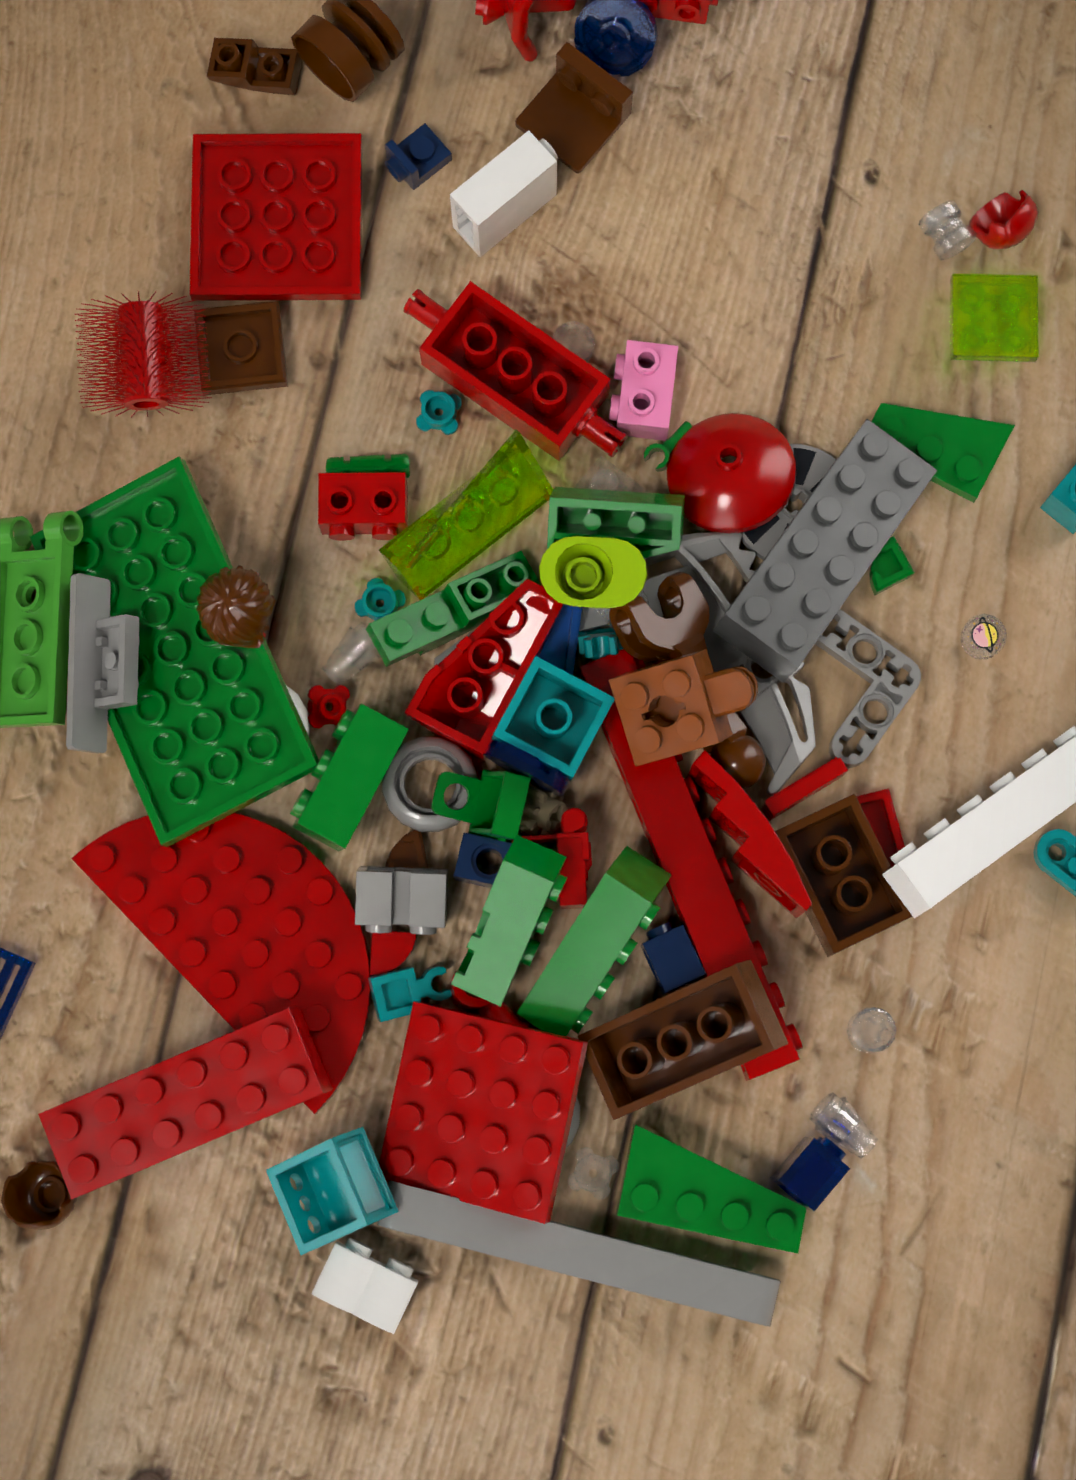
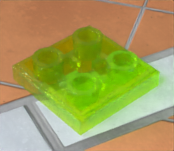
M952 274L950 278V360L1036 362L1039 357L1038 275Z

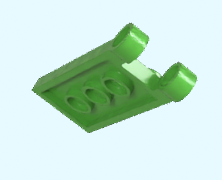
M74 511L53 512L46 516L43 524V532L46 539L45 549L25 551L31 547L30 536L34 535L32 525L27 518L16 516L0 519V728L65 725L69 654L71 575L73 574L74 546L79 544L83 537L82 520ZM36 589V597L32 603L31 596Z

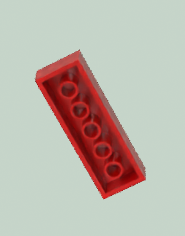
M295 1006L258 1020L38 1115L72 1200L333 1089L299 1006Z

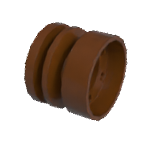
M327 0L321 6L325 19L321 16L312 15L291 36L292 43L299 57L309 70L326 87L342 99L354 102L375 81L371 68L381 72L391 65L390 59L395 60L405 50L404 41L392 21L374 1Z

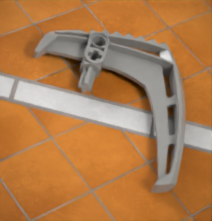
M711 532L683 535L680 550L644 558L646 567L674 557L684 566L647 579L643 590L638 595L660 617H663V612L657 592L660 584L667 576L677 572H684L689 574L697 583L709 605V623L703 636L715 672L738 666L747 668L753 674L751 665L755 662L712 631L731 604L709 574L699 564L701 561L726 553L747 583L755 572L750 570V567L755 559L756 552L739 549L742 533ZM582 607L579 632L611 625L609 618L610 608ZM461 640L437 656L434 666L438 665L448 656ZM804 662L801 663L785 683L789 684L797 703L806 742H802L799 739L789 710L777 686L782 681L775 676L762 679L753 674L758 682L756 700L746 709L736 712V714H741L756 740L763 748L765 757L774 773V777L767 789L769 796H773L782 788L816 747L810 689L807 685L794 678L804 667Z

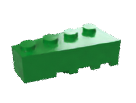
M626 846L602 877L517 1014L545 1032L567 1036L570 1030L579 1034L593 1011L586 1007L593 996L601 1000L615 979L614 976L608 973L615 961L624 965L638 942L631 938L638 926L646 930L661 907L654 902L668 882L671 874Z
M633 1124L616 1209L617 1216L798 1254L806 1207Z

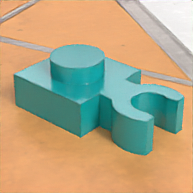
M613 627L579 632L580 654H585L586 658L600 659L607 655H617L619 653L618 650L624 649Z
M441 966L430 967L424 971L420 978H416L414 967L368 977L378 1021L384 1022L410 1015L413 1001H421V998L424 997L436 1001H443L451 997V990L444 989L436 992L431 985L432 979L435 976L447 973L446 968Z

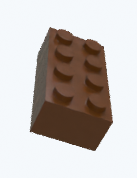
M751 960L734 964L577 1036L579 1040L588 1042L585 1056L613 1120L788 1044Z

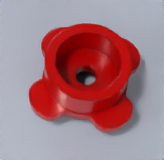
M320 685L312 686L307 694L309 698L307 704L309 724L313 728L318 729L324 725L334 724L336 726L343 713L346 712V701L350 697L348 688L344 685H337L333 689H324ZM328 702L332 704L330 711H327L325 708Z

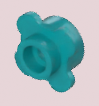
M433 390L423 392L420 396L422 404L421 415L416 418L418 428L424 432L430 429L442 430L445 435L455 433L458 429L456 421L457 410L462 406L460 397L454 393L448 395L447 393L434 392ZM437 409H441L443 411V414L441 416H437L435 414V411Z
M373 578L367 583V589L364 591L362 599L355 602V611L358 616H367L375 621L403 607L406 603V597L401 590L394 591L390 586L384 584L382 579ZM378 600L384 601V605L382 607H378L376 605V602Z

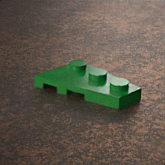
M885 403L880 404L871 421L937 469V472L930 481L973 503L977 499L1015 426Z

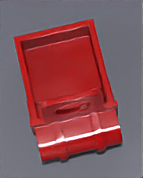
M574 807L569 808L563 813L561 817V833L557 835L521 836L537 844L557 843L558 853L566 856L560 872L561 875L567 877L560 894L561 909H580L587 903L586 881H588V871L592 866L591 842H589L588 832H585L588 826L587 815L583 810Z

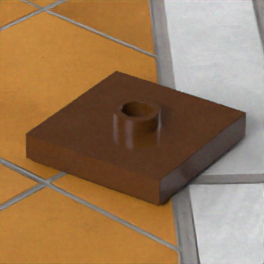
M279 301L205 308L206 310H199L202 312L194 313L204 314L194 316H205L198 317L196 321H206L205 323L195 324L200 325L195 327H207L203 329L196 328L201 329L196 330L198 332L207 333L196 337L207 338L197 339L206 340L197 342L203 343L197 345H204V347L197 349H206L198 351H208L198 352L201 353L198 356H208L207 358L198 357L204 358L198 359L204 360L199 362H209L199 363L201 365L199 369H207L199 370L202 371L200 373H209L200 374V376H203L200 380H210L200 381L206 382L201 384H208L201 385V387H205L201 388L203 389L201 391H211L202 392L209 393L203 395L288 387Z

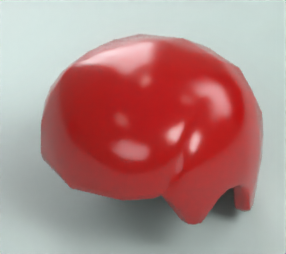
M1021 190L1019 192L1020 200L1004 192L986 203L973 215L969 221L970 228L986 247L996 250L1007 249L1018 245L1030 235L1038 219L1039 211L1033 199L1025 191Z

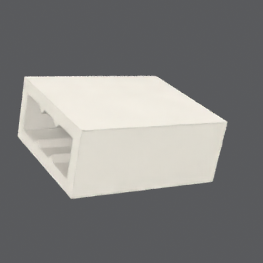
M529 130L450 194L453 228L479 257L483 256L556 196L557 154L545 139L538 141Z

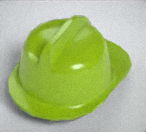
M564 537L551 544L543 554L539 566L540 581L547 594L558 603L573 607L606 609L622 607L635 600L643 590L647 578L646 561L639 549L628 541L616 538Z

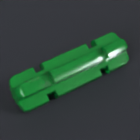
M391 454V458L386 459L385 455L350 456V460L346 461L344 457H330L326 461V473L405 472L406 477H410V459L407 454Z

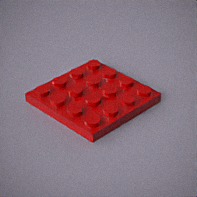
M361 133L193 134L189 293L191 300H361Z
M413 1001L379 1161L385 1180L459 1198L461 1202L535 1222L549 1223L551 1221L588 1042L422 1001Z

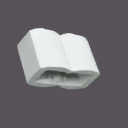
M348 1238L346 1244L337 1241L311 1294L378 1328L394 1334L418 1284V1280L411 1277L414 1269L393 1258H389L387 1264L379 1262L370 1257L373 1251L372 1248L352 1238Z

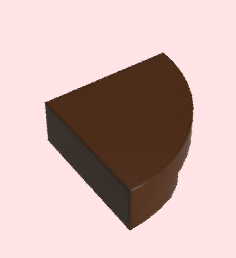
M414 830L404 835L392 848L385 867L429 868L422 832Z

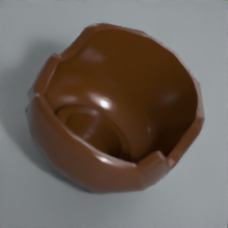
M55 1161L28 1162L26 1167L13 1176H8L4 1182L1 1197L6 1217L19 1227L34 1230L50 1229L61 1224L74 1210V1204L77 1201V1198L71 1200L59 1166Z

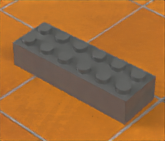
M866 419L712 631L784 683L801 665L935 475L937 469Z

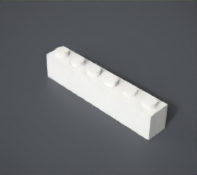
M1075 726L1053 741L1058 749L1048 755L1042 748L1021 763L1026 770L1023 774L1016 778L1010 771L989 786L994 793L991 797L983 801L979 795H976L958 808L957 812L961 818L950 825L947 819L944 818L923 833L928 839V842L917 849L914 843L911 842L890 857L895 865L882 875L914 919L932 908L1076 802Z

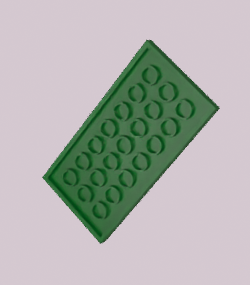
M177 457L76 511L83 523V537L80 543L74 546L73 574L82 573L110 580V617L124 614L139 617V687L137 705L108 709V723L160 844L168 847L312 773L318 765L319 758L264 635V642L260 648L224 646L211 639L207 634V630L202 628L199 613L196 610L200 587L212 574L219 573L224 567L231 569L233 566L186 461L181 457ZM43 530L30 536L35 550L45 549L46 539Z

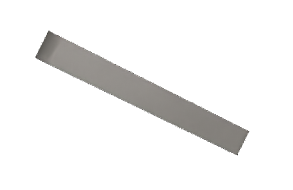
M391 1180L388 1182V1187L399 1212L378 1221L377 1225L724 1316L771 1326L781 1283L780 1280L554 1221L543 1224L461 1202L459 1198Z

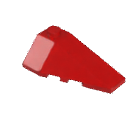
M526 579L489 614V617L469 636L464 637L448 656L425 674L405 711V715L438 736L458 744L463 750L486 761L495 744L492 741L493 733L534 657H539L564 604L558 603L549 596L543 586Z

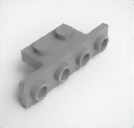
M82 573L71 575L66 747L69 750L99 754L107 751L108 709L137 705L139 687V617L127 614L110 617V580Z

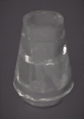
M360 622L355 628L350 626L327 660V663L322 667V670L337 685H342L345 681L381 658L366 631L367 626L363 622Z
M830 1093L819 1102L810 1115V1120L816 1125L815 1131L849 1152L854 1153L858 1158L866 1156L878 1140L846 1097L839 1098L835 1093Z

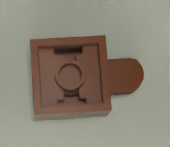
M707 649L626 672L609 680L635 767L722 742L733 735L727 715L749 707L756 700L758 694V682L747 668L736 666L714 672Z

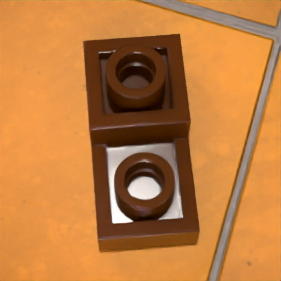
M214 38L207 77L211 81L237 88L273 94L296 95L302 59L295 49L258 47L253 39Z

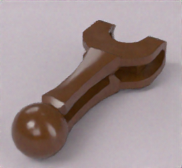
M674 573L667 576L660 584L657 596L662 608L663 617L656 615L640 596H637L635 600L622 607L610 608V622L622 647L636 659L657 664L707 649L703 635L709 623V605L695 580L687 573ZM735 712L727 715L733 735L718 744L703 747V750L710 753V756L744 790L760 780L765 770L766 757L761 745L754 738L746 735L747 727Z

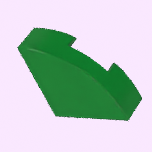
M894 536L889 538L870 566V585L874 595L912 577L915 573Z

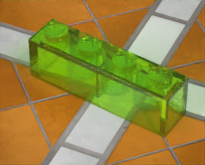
M515 430L479 472L381 547L379 552L396 577L419 600H422L549 501L553 488L521 433Z

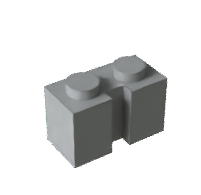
M360 866L356 873L355 925H366V932L390 933L392 932V924L409 925L410 933L436 934L437 928H445L447 922L448 869Z

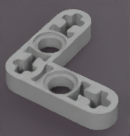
M839 609L833 618L838 622L835 627L836 631L846 637L849 629L856 634L849 639L844 651L837 647L843 639L834 633H830L827 637L821 635L815 644L871 684L832 737L829 744L831 758L841 757L847 768L859 766L869 756L918 688L921 681V672L918 665L912 659ZM863 641L872 644L876 650V658L872 663L862 664L855 660L852 648L856 643ZM887 655L891 660L886 664V667L894 672L900 671L901 668L905 669L908 672L906 680L910 683V686L901 684L897 688L891 684L894 676L887 670L883 669L879 676L873 673V671L881 664L884 656ZM878 701L885 706L887 717L883 723L872 724L865 719L863 707L867 702ZM854 720L862 730L875 736L871 740L865 733L856 746L857 750L861 752L860 756L852 753L847 758L841 754L844 746L839 740L848 741L852 738L858 727L850 725L851 721Z

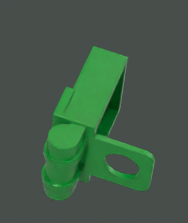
M483 770L481 780L452 772H442L437 778L431 808L437 815L470 823L469 834L503 842L506 839L514 840L516 835H518L531 778L506 771L492 772ZM454 783L462 785L468 794L466 804L457 810L449 808L444 801L446 788Z

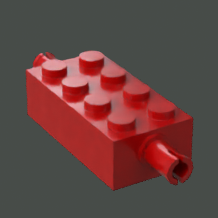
M470 281L448 310L429 298L420 289H417L412 294L415 298L414 301L411 298L408 299L403 312L411 315L432 330L419 347L421 364L556 460L560 461L576 438L581 436L608 453L611 458L618 452L617 447H622L628 435L597 415L598 409L609 396L611 379Z

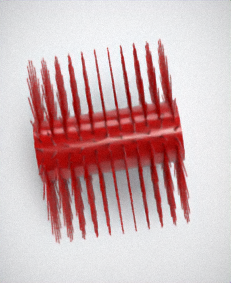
M138 291L139 301L131 302L126 298L129 302L122 303L110 298L120 303V306L115 303L102 302L118 308L90 305L103 309H78L94 312L80 314H104V316L74 314L88 317L80 319H99H78L75 321H107V323L85 322L83 325H76L77 327L100 325L97 327H83L87 329L75 331L95 332L92 334H79L100 337L76 338L92 341L80 343L100 342L97 345L77 343L78 345H88L87 347L92 348L76 350H94L81 351L91 352L83 354H97H80L78 356L90 358L78 361L101 360L98 362L79 363H92L86 365L108 364L104 366L77 367H97L83 370L98 372L78 374L109 375H85L89 376L86 378L100 379L80 380L90 381L84 383H94L81 385H96L84 388L99 391L79 392H107V394L86 393L90 395L83 396H100L101 398L81 399H101L106 401L79 403L99 404L116 402L85 407L109 405L101 408L107 409L123 406L108 412L126 407L128 409L118 415L132 409L136 410L134 414L138 410H146L147 417L148 410H157L161 413L158 409L165 408L173 411L166 408V406L186 409L169 404L197 406L184 402L210 403L178 401L212 398H186V396L194 395L206 396L192 394L191 392H211L198 391L203 390L200 388L205 387H191L192 385H208L193 381L210 380H195L203 376L189 377L191 375H188L209 374L195 371L207 369L187 370L191 367H201V365H194L196 363H209L194 362L204 361L196 360L204 358H187H207L208 356L196 355L201 354L198 352L208 351L186 352L189 350H206L195 349L204 347V345H190L206 340H183L207 339L193 338L207 333L190 330V328L203 329L207 327H189L200 326L194 324L205 323L206 321H196L198 317L205 316L182 317L185 315H204L190 314L202 312L199 310H185L201 305L175 307L179 304L192 302L187 301L162 306L178 299L159 304L158 302L166 297L157 302H151L153 294L149 300L140 301ZM185 308V309H181V310H169V309ZM95 311H112V312H103V313H101V312H95ZM178 311H196L189 313H174ZM181 318L187 319V320H173V319H181ZM183 322H199V323H189V324H187V323H183ZM188 332L201 333V334H186V335H184L185 333H188ZM178 336H190L187 338H176ZM97 339H108L104 341H94ZM94 346H107V347H105V348H98V347H94ZM186 353L192 354V355H177V354H186ZM95 357H109V358L96 359ZM192 360V361L186 362V363L180 362V361ZM188 364V365H194V366H180V365ZM183 371H194L193 373H179ZM187 378H195V379H191V380H182V379H187ZM182 389H198L193 391H182Z

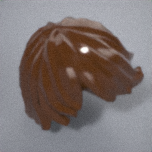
M238 565L237 568L231 569L224 567L219 573H214L207 578L200 587L196 610L199 613L202 628L206 629L208 636L220 645L260 648L264 642L262 633L269 630L267 622L272 614L276 600L273 595H270L268 584L260 579V573L254 572L252 569H243L242 566Z

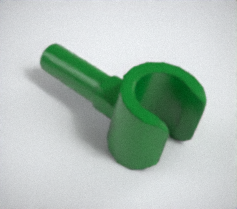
M685 421L663 444L655 443L648 446L644 452V460L647 461L654 452H662L665 455V459L657 466L656 471L666 470L672 450L692 425Z

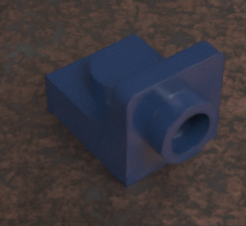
M426 123L399 144H396L392 139L385 144L387 156L385 165L388 171L398 182L405 180L413 190L452 161V153Z

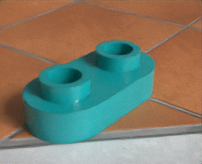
M1062 829L1051 830L1043 834L1036 841L1033 850L1035 862L1042 871L1076 897V836ZM1050 846H1057L1061 849L1062 858L1060 861L1050 858L1048 852Z

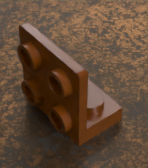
M566 42L556 54V73L516 118L515 125L523 133L529 130L538 141L545 139L555 150L558 160L575 173H581L631 115L633 91L570 43Z

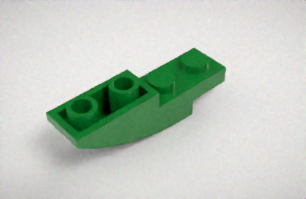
M521 550L448 583L445 589L369 623L366 631L385 666L388 667L416 653H419L421 656L477 628L526 579L539 585L541 584Z

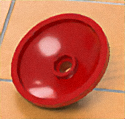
M721 414L707 418L692 426L677 442L670 454V460L667 465V484L670 494L685 495L684 517L690 522L713 532L740 533L764 525L785 507L794 490L796 463L792 448L787 439L772 424L758 417L746 414ZM726 456L736 457V460L732 463L722 461Z

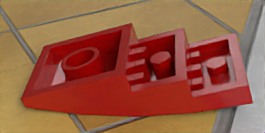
M704 750L693 762L687 777L690 776L697 786L718 803L714 807L709 819L741 846L730 861L797 919L807 911L812 902L793 860L767 818L740 784Z

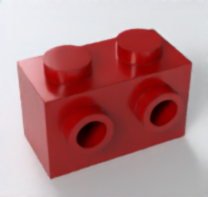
M318 473V525L322 535H329V538L332 540L346 541L354 539L355 534H372V538L376 540H394L398 538V534H408V482L406 473Z

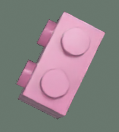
M627 340L626 353L617 354L614 379L622 380L621 395L612 394L609 420L617 421V429L625 432L628 437L667 440L678 346Z

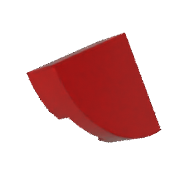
M393 931L390 933H372L370 976L391 972L402 965L415 947L417 934Z

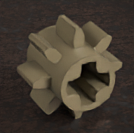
M541 780L539 783L547 787L540 784L538 787L537 784L535 788L529 785L520 823V830L532 836L540 835L542 829L549 833L558 830L561 826V817L567 810L566 804L562 802L564 795L557 792L558 787L544 781L541 782Z

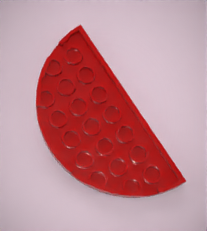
M236 813L168 847L160 844L147 815L108 831L71 859L234 1030L284 1009L295 1006L300 1007L333 1089L303 1102L314 1114H317L343 1082L356 1056L365 1033L371 997L368 977H371L370 961L361 925H355V911L351 901L326 866L304 845L283 831L265 822Z

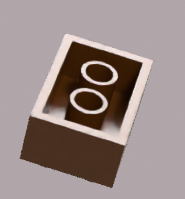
M855 794L775 831L793 860L812 902V905L805 913L827 957L913 917L882 875L891 866Z

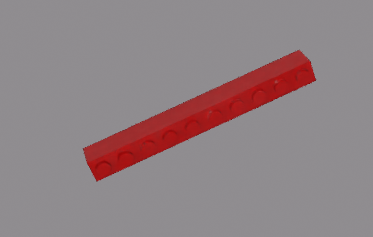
M623 649L618 651L617 655H607L580 666L579 675L582 681L614 697L609 683L610 679L646 666L643 660L633 658ZM614 700L601 724V729L657 865L671 874L666 887L680 921L706 974L703 977L706 978L734 964L751 960L788 1041V1044L741 1064L740 1067L746 1081L800 1060L797 1050L803 1048L802 1042L794 1024L786 1025L779 1010L785 1007L783 996L776 982L769 984L762 969V967L768 965L764 950L758 940L751 942L745 928L746 925L751 923L747 909L741 899L734 901L728 884L734 882L730 868L725 858L717 860L711 843L717 841L712 825L707 817L700 819L694 805L695 802L700 801L695 784L690 776L683 778L677 762L683 760L682 754L635 767Z

